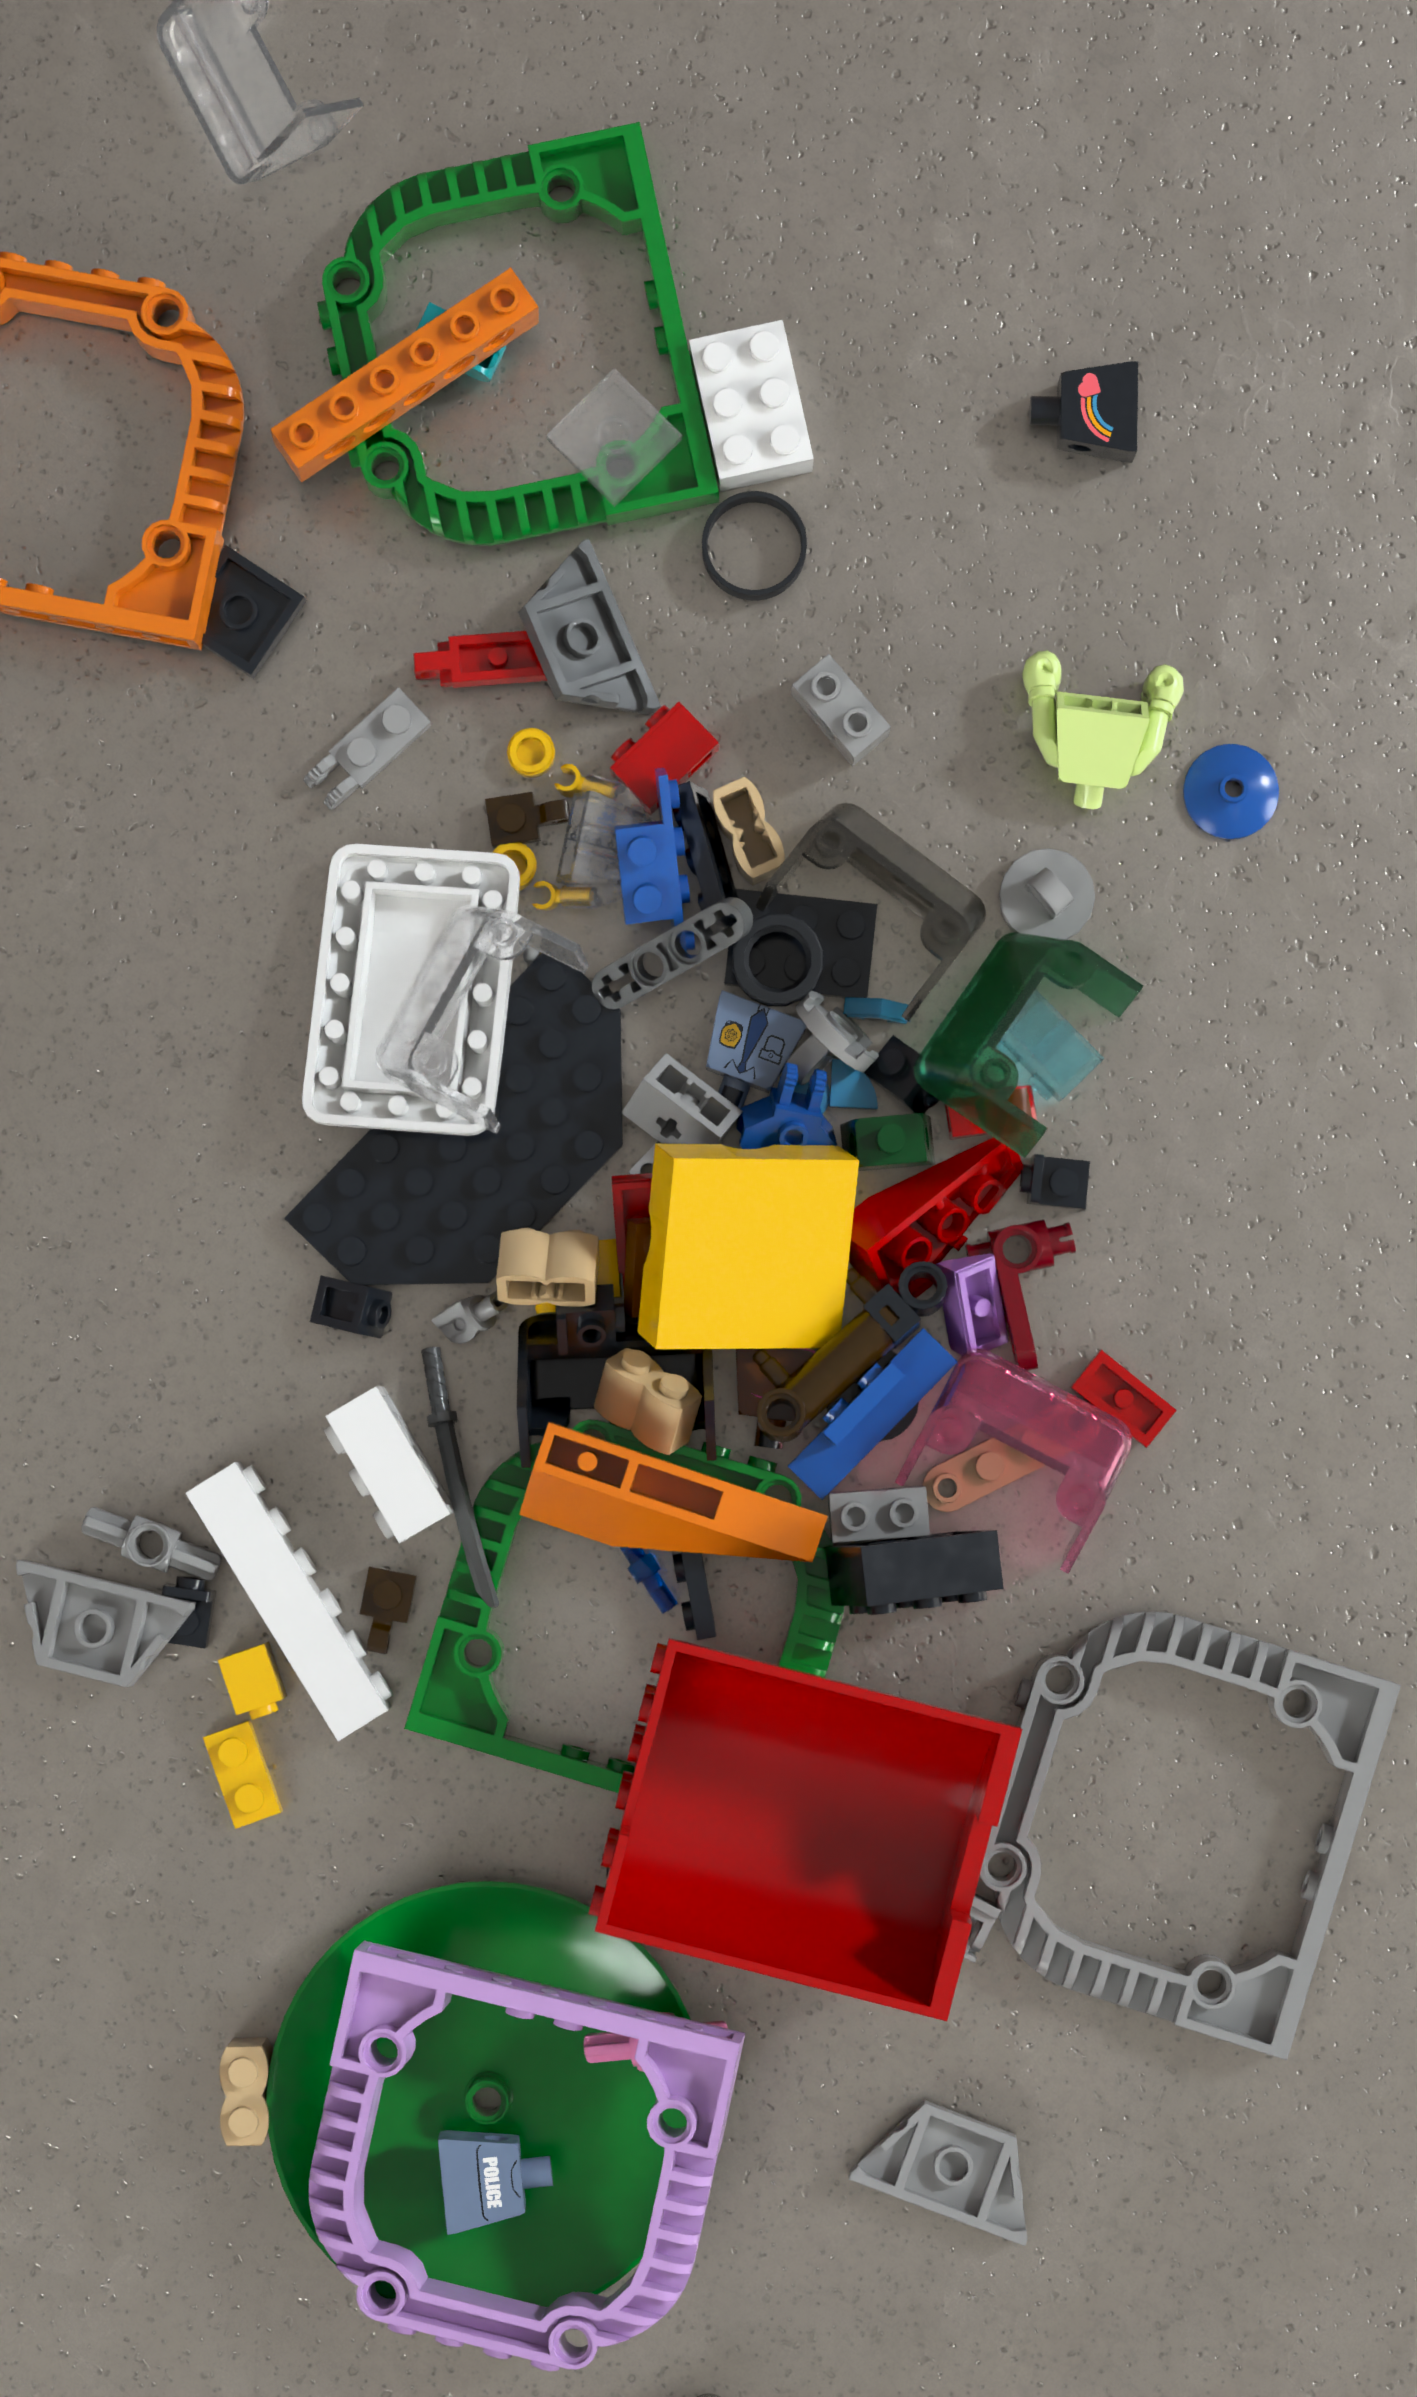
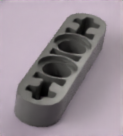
M727 897L721 899L601 969L595 974L592 981L594 997L600 1005L607 1009L624 1007L745 937L753 926L751 909L739 898ZM733 914L737 922L714 935L709 926L725 916ZM683 931H692L699 937L701 950L698 955H690L682 948L680 936ZM646 952L655 953L661 958L663 962V973L661 976H652L645 970L643 957ZM630 972L634 981L621 988L620 991L612 992L608 984Z

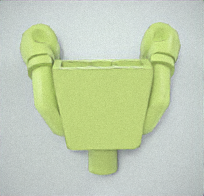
M1048 650L1037 651L1025 661L1022 673L1023 683L1028 693V703L1032 707L1034 739L1046 763L1058 768L1059 780L1076 784L1074 804L1081 808L1098 809L1102 806L1105 787L1126 788L1130 776L1140 775L1161 752L1167 722L1172 720L1173 711L1179 704L1184 692L1183 677L1172 666L1163 664L1154 667L1144 681L1141 701L1058 692L1062 675L1059 659Z

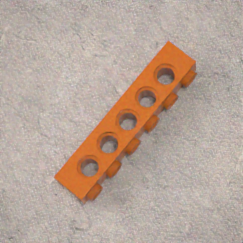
M510 267L272 427L270 430L274 444L301 483L537 325L539 323L538 305Z

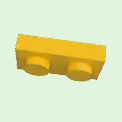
M251 1720L203 1737L235 1829L283 1811Z

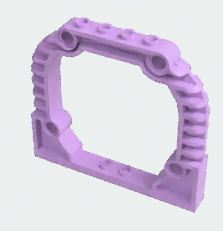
M363 1941L353 1953L329 2065L332 2066L309 2177V2206L317 2236L336 2263L337 2269L349 2281L358 2285L356 2300L360 2310L367 2317L375 2321L387 2323L388 2329L396 2333L412 2335L419 2331L435 2335L437 2342L447 2346L460 2347L466 2343L482 2347L483 2352L488 2356L509 2359L513 2355L531 2360V2365L546 2371H557L560 2367L574 2370L586 2367L594 2359L599 2347L624 2342L653 2326L677 2302L685 2289L693 2269L745 2033ZM452 1994L506 2007L505 2012L517 2018L533 2019L535 2014L553 2018L555 2026L566 2030L581 2031L583 2026L639 2039L635 2060L646 2074L657 2097L647 2117V2129L650 2137L658 2145L664 2147V2158L643 2257L636 2273L611 2296L604 2297L587 2292H571L558 2297L547 2308L428 2278L423 2263L412 2251L397 2244L381 2241L376 2236L364 2205V2171L384 2079L398 2073L411 2059L416 2049V2038L413 2029L425 2020L442 2012L451 2002ZM383 2037L392 2040L398 2049V2056L396 2058L383 2056L377 2048L378 2038ZM668 2108L680 2110L685 2115L687 2125L682 2128L668 2126L663 2119V2111ZM382 2280L390 2283L395 2289L396 2297L386 2299L380 2296L376 2291L375 2282ZM569 2329L582 2331L588 2340V2345L576 2347L570 2344L566 2339L565 2331Z

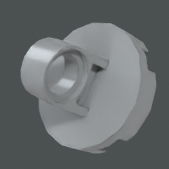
M1051 848L1033 850L1015 860L1005 873L999 892L1001 914L1010 930L1025 941L1041 944L1062 943L1078 934L1091 917L1095 902L1093 880L1085 866L1069 853Z
M812 990L795 1006L798 1015L813 1033L786 1062L798 1066L797 1082L801 1086L808 1083L814 1069L823 1070L835 1056L853 1069L864 1073L879 1057L878 1052L873 1050L870 1052L866 1051L872 1044L871 1040L850 1017L843 1014L844 1011L838 1006L830 1012L820 1004L825 997Z

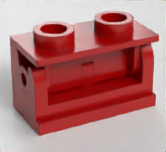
M677 702L671 709L663 705L645 723L649 730L637 742L629 738L611 756V759L615 762L610 767L611 776L613 778L618 777V782L650 816L659 808L655 769L665 768L668 780L677 779L678 785H681L719 751V742L680 702Z

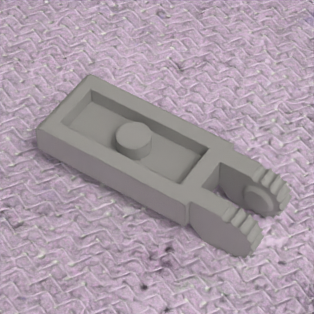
M398 687L328 751L330 755L323 758L303 778V781L309 788H313L321 784L340 765L350 777L334 787L327 794L325 800H323V803L330 810L335 809L359 787L363 789L430 728L432 723Z

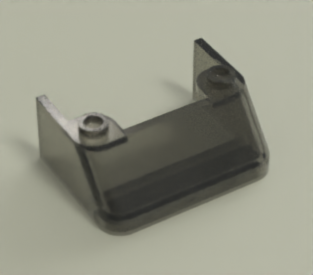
M841 803L831 808L807 831L767 882L756 907L764 912L805 858L815 866L828 870L836 869L845 864L846 861L924 920L920 928L921 941L931 954L941 960L940 964L916 993L901 1017L909 1022L982 927L986 918L985 906L975 893L861 807L851 803Z

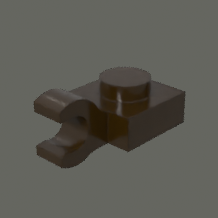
M533 792L485 799L493 848L500 844L541 841L539 827L572 822L569 803H567L566 799L535 805Z
M369 1567L359 1613L373 1617L366 1651L381 1654L388 1653L393 1622L408 1623L417 1576Z

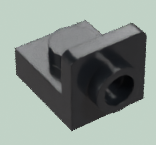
M1034 1154L1031 1156V1164H1022L1019 1191L1028 1193L1027 1204L1084 1210L1086 1209L1090 1161L1044 1157L1041 1154Z
M321 1275L310 1322L360 1335L382 1338L384 1329L391 1318L392 1292Z
M177 1576L176 1584L167 1583L163 1585L162 1595L196 1602L194 1611L168 1643L204 1649L208 1647L216 1590L205 1589L206 1580Z

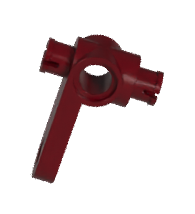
M1044 1219L987 1231V1242L965 1245L967 1257L989 1253L995 1257L1005 1322L1018 1373L1038 1369L1035 1346L1018 1274L1054 1266V1256L1076 1253L1074 1239L1064 1242L1059 1240L1062 1237L1073 1235L1069 1222L1047 1228ZM1012 1236L1025 1240L1029 1248L1026 1260L1019 1264L1008 1261L1003 1254V1244L1007 1238Z

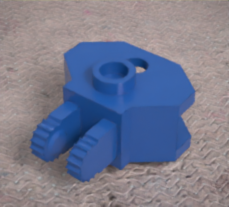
M785 1063L778 1087H771L769 1096L741 1107L740 1110L743 1112L736 1122V1129L741 1134L739 1140L740 1147L742 1149H758L772 1145L837 1146L833 1126L824 1117L820 1109L827 1082V1072L814 1069L813 1075H811L807 1093L794 1092V1087L798 1081V1066Z

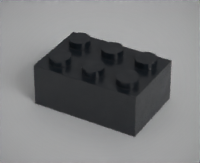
M997 1530L952 1531L930 1534L928 1536L904 1537L825 1547L831 1605L849 1606V1614L867 1613L868 1615L897 1612V1608L913 1607V1609L940 1607L944 1602H979L987 1600L986 1591L1004 1589Z

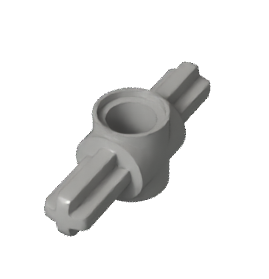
M91 1507L83 1520L82 1532L85 1535L122 1548L121 1556L133 1560L138 1565L152 1567L165 1573L168 1572L170 1567H173L207 1581H212L220 1568L222 1557L218 1553L181 1540L182 1532L172 1529L164 1523L154 1522L138 1515L135 1516L133 1521H130L96 1507ZM148 1530L157 1532L163 1539V1550L156 1558L146 1556L140 1548V1539Z

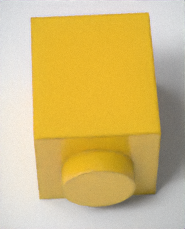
M269 1641L218 1660L236 1715L249 1711L251 1720L279 1710L276 1702L287 1697V1693Z

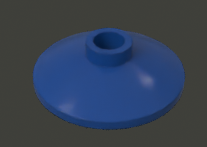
M1223 744L1205 751L1193 762L1184 780L1183 798L1189 816L1203 831L1222 839H1240L1256 833L1270 820L1278 803L1279 785L1275 771L1260 753L1243 745ZM1228 781L1238 782L1242 788L1241 795L1238 797L1229 796L1225 792V784Z

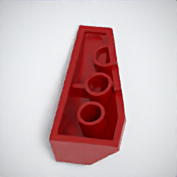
M1005 1131L868 1197L855 1207L849 1252V1263L861 1276H865L878 1292L887 1284L898 1292L900 1275L907 1266L920 1261L936 1265L942 1262L952 1248L959 1251L968 1240L963 1234L979 1214L990 1213L1021 1174L1022 1161L1012 1135ZM925 1278L916 1279L909 1285V1292L914 1298H917L929 1289L933 1283Z

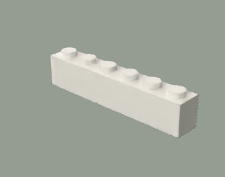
M241 1461L234 1462L187 1491L186 1495L337 1741H340L388 1711L391 1705L387 1699L393 1696V1693L379 1671L371 1674L362 1657L368 1653L356 1632L352 1629L346 1633L336 1617L342 1613V1610L330 1590L326 1588L320 1591L311 1577L317 1570L303 1547L295 1551L286 1534L291 1531V1527L281 1510L277 1506L270 1509L260 1493L266 1490V1486L252 1465L244 1468Z

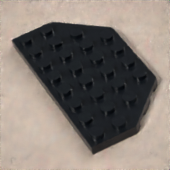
M551 943L510 985L495 1114L490 1126L480 1134L471 1136L370 1129L284 1219L352 1283L360 1285L491 1283L497 1275L501 1233L520 1228H532L536 1231H541L623 1147L621 1113V1010L619 1008L607 1009L600 1005L593 995L592 982Z

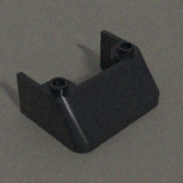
M542 1314L527 1318L520 1324L518 1329L517 1420L521 1468H531L532 1436H544L548 1422L567 1427L570 1423V1409H595L594 1402L606 1360L625 1348L645 1352L664 1372L684 1377L699 1391L702 1399L692 1431L698 1429L706 1430L707 1461L717 1460L712 1349H655L637 1332L639 1317L632 1318L625 1314L626 1332L616 1333L617 1346L569 1348L568 1355L559 1356L556 1314Z

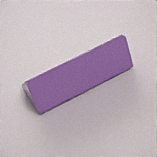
M989 1253L937 1263L936 1266L942 1270L947 1281L943 1311L950 1348L970 1359L1008 1343L994 1255Z

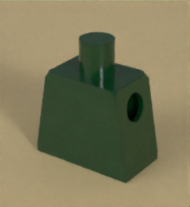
M924 1113L859 1118L840 1125L842 1148L859 1160L858 1171L935 1165L931 1116Z

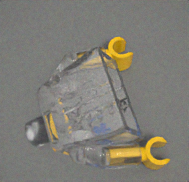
M564 764L560 767L562 772L576 776L574 783L570 786L554 783L561 795L568 798L573 797L556 877V883L564 885L561 889H558L557 886L546 881L536 882L533 887L549 888L551 898L546 904L532 903V905L544 911L553 910L559 903H561L563 908L598 909L622 900L614 826L653 822L656 820L646 815L643 803L624 783L592 774L583 777L576 766Z

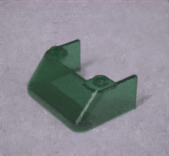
M1014 932L1001 937L916 1059L914 1075L916 1081L924 1090L1025 1158L1048 1128L1007 1101L1018 1084L1019 1074L1015 1063L1004 1053L996 1049L1006 1031L1043 977H1046L1061 988L1078 989L1119 1018L1139 994L1143 985L1080 942Z

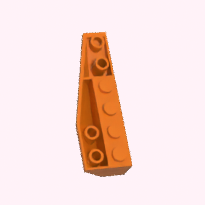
M548 1422L519 1513L521 1516L610 1546L813 1562L828 1517L807 1508L552 1422Z

